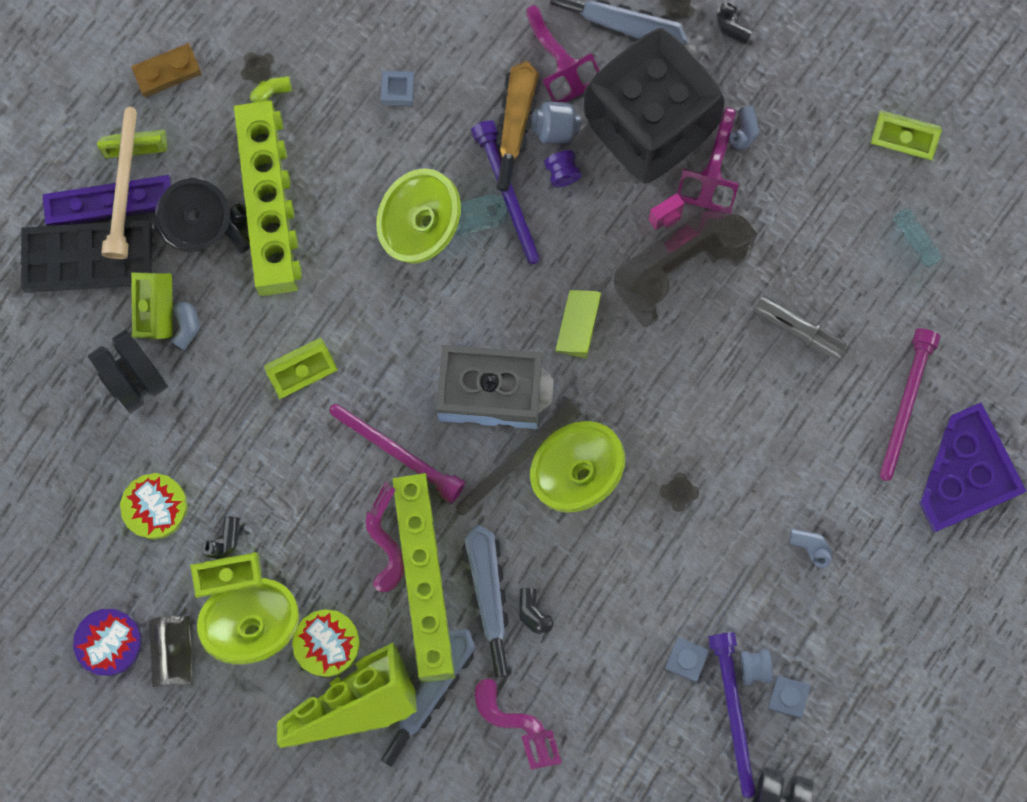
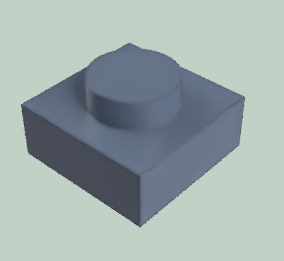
M382 71L381 104L413 106L414 72Z
M677 637L664 670L696 683L709 650Z
M777 675L767 709L801 719L810 685Z

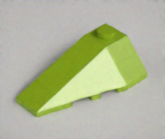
M392 642L363 657L355 663L358 669L341 681L339 677H336L329 683L331 687L318 699L315 697L308 698L277 721V745L280 748L383 728L405 720L410 715L416 713L415 689L395 644Z

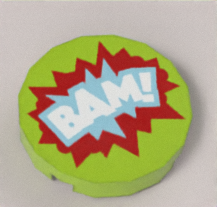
M158 473L142 475L133 480L123 492L120 502L121 517L127 528L136 535L149 540L163 539L180 528L188 511L187 496L181 486L169 476Z
M324 609L312 612L301 620L294 633L292 641L294 657L303 669L315 676L329 678L341 675L351 668L358 656L360 649L358 630L350 618L339 611Z

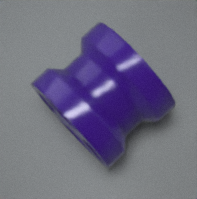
M572 150L554 153L544 160L545 168L551 172L550 182L553 187L559 188L570 185L582 177L580 169L575 166L576 157Z

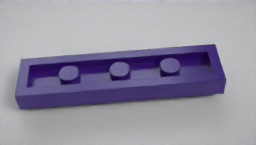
M163 175L129 181L125 216L155 212L156 203L167 188L172 185L170 176ZM116 183L42 194L46 226L73 225L112 219Z

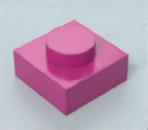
M678 193L650 209L649 222L655 230L663 225L665 228H668L681 219L684 202Z

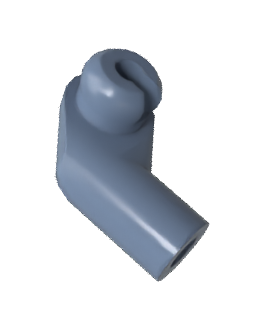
M753 106L739 109L742 126L729 136V143L735 150L740 151L749 148L759 135Z
M180 302L173 309V314L177 316L180 330L171 341V344L184 352L198 333L200 323L194 306L190 303Z
M792 528L789 545L805 548L817 567H828L833 559V554L825 538L817 533Z

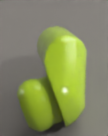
M290 76L263 80L250 93V100L252 103L268 101L272 94L292 92Z

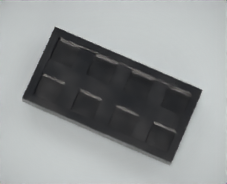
M150 220L125 221L123 236L126 237V243L129 244L128 257L126 259H112L101 255L102 242L106 240L107 235H110L111 222L21 228V290L24 293L132 286L131 273H153L152 224Z

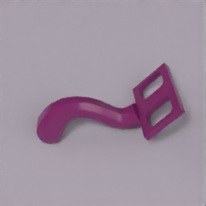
M534 4L526 8L529 24L541 45L554 57L557 63V71L542 79L552 102L566 103L584 93L586 86L590 83L582 84L577 68L591 61L596 73L600 69L592 53L578 60L570 57L547 29L540 9ZM564 76L570 92L560 99H555L550 89V83Z
M726 107L723 111L707 167L702 172L683 169L677 191L683 202L731 215L739 183L722 178L721 164L734 123L735 109ZM686 177L702 181V188L698 198L685 196L681 193L683 181ZM721 185L733 190L734 193L729 206L713 203L712 197L716 186Z
M386 481L370 509L371 512L367 511L365 518L367 532L385 550L389 558L388 565L373 579V586L379 592H389L394 589L404 574L402 551L381 526V516L396 490Z
M483 679L476 685V706L485 720L497 727L521 728L526 731L527 734L521 736L531 770L562 763L553 730L546 731L543 724L533 715L504 713L499 710L496 702L497 684L493 679ZM545 738H548L554 757L553 759L549 757L545 743ZM530 740L535 744L539 762L534 760Z

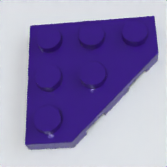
M981 402L951 415L946 424L919 502L933 533L1027 492Z

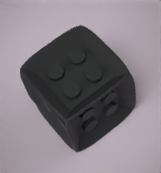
M658 28L634 42L594 76L584 92L583 110L590 126L604 145L633 176L647 184L676 166L711 135L720 124L725 100L712 76L687 48L671 33L663 28Z

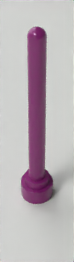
M918 328L914 332L912 344H914L913 350L916 352L880 471V478L883 481H890L893 478L928 356L933 354V350L938 349L941 335L928 329Z
M332 404L330 406L329 412L333 417L416 473H426L427 480L437 486L436 490L440 492L441 498L452 504L459 497L466 485L464 480L456 475L450 476L446 474L444 476L339 404Z

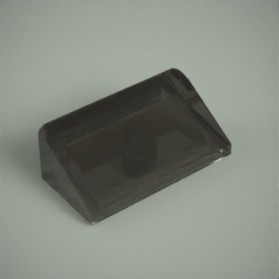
M164 616L151 619L149 621L152 686L163 687L192 684L189 616Z

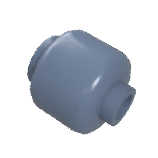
M544 102L539 109L534 110L532 131L542 143L568 144L571 142L574 134H578L580 131V116L575 114L573 106L569 103Z

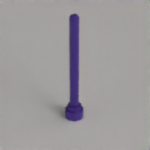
M487 120L476 124L470 131L475 143H479L480 147L485 149L496 181H498L502 160L496 145L499 133L495 122ZM510 181L509 190L501 191L526 259L530 264L534 265L539 262L540 257Z
M735 632L708 636L710 650H714L715 656L719 657L741 792L745 798L750 799L755 795V786L732 654L735 653L734 647L737 646Z

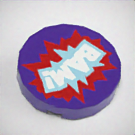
M100 609L90 613L79 623L74 634L73 650L77 661L87 671L99 676H116L127 671L137 661L142 645V635L138 624L128 614L116 609Z

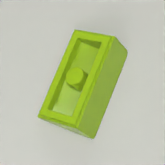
M880 110L871 144L933 160L942 128Z
M165 130L135 132L132 156L167 151ZM121 134L106 135L97 141V147L104 158L119 157Z
M131 273L132 337L148 339L171 338L173 335L172 274Z
M569 290L555 352L587 359L602 292Z
M318 338L263 366L279 399L338 371L322 338Z
M258 552L190 565L196 598L263 585Z

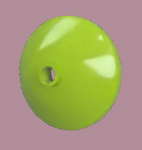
M417 169L404 174L390 186L380 203L376 220L378 239L383 249L390 256L405 263H421L438 255L449 244L457 230L461 215L460 196L454 183L447 176L436 170Z
M581 421L568 424L546 438L536 451L530 468L532 489L543 504L556 511L578 512L591 508L603 501L619 483L625 467L624 447L617 435L609 427L601 423Z
M262 578V586L212 595L203 605L197 620V632L202 646L214 658L230 664H250L271 657L286 646L297 629L299 610L293 594L279 582Z

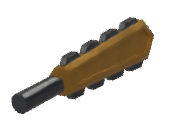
M528 60L512 66L510 72L506 73L504 87L508 92L503 94L501 107L505 110V113L500 115L499 126L503 131L498 134L496 144L500 148V155L502 157L496 186L500 191L509 190L514 160L518 157L519 152L525 149L527 139L523 135L529 132L531 120L528 116L534 113L536 100L533 96L539 93L541 80L538 77L539 72Z

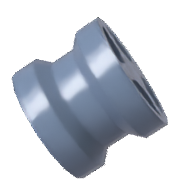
M763 649L757 654L741 651L740 668L744 686L751 685L754 681H762L764 684L772 683V664L769 650Z

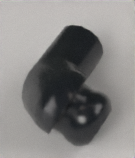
M724 1L716 13L721 33L747 45L753 31L738 24L735 14L737 6L731 1Z
M238 203L229 209L230 218L225 234L238 251L244 253L250 249V240L244 233L247 222L246 207Z
M224 517L222 535L211 542L206 541L202 547V553L210 560L223 559L236 549L240 518Z
M520 588V620L533 633H549L554 625L553 619L549 615L545 616L536 607L537 589Z

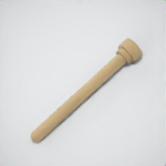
M127 107L124 110L110 235H107L106 240L102 242L101 255L112 259H126L128 257L129 244L126 243V237L123 236L137 117V111L133 107Z

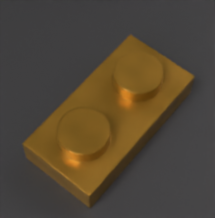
M189 43L131 66L144 98L202 75Z

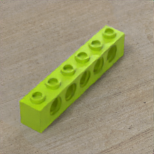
M272 100L235 105L234 114L255 288L259 296L298 291L297 280H302L300 261H294L293 250L298 249L296 230H290L289 220L295 219L292 200H287L286 190L291 189L288 170H283L282 160L287 159L285 141H279L278 130H283L281 111H275ZM260 134L269 135L264 142L254 141ZM270 163L273 165L267 172L258 171L262 164ZM267 193L276 194L275 199L271 202L261 201L262 197ZM271 223L280 224L279 229L275 232L268 233L265 231L266 227ZM274 253L284 254L280 262H268L270 256Z
M426 473L392 478L393 487L396 489L394 495L419 679L421 683L454 679L455 671Z

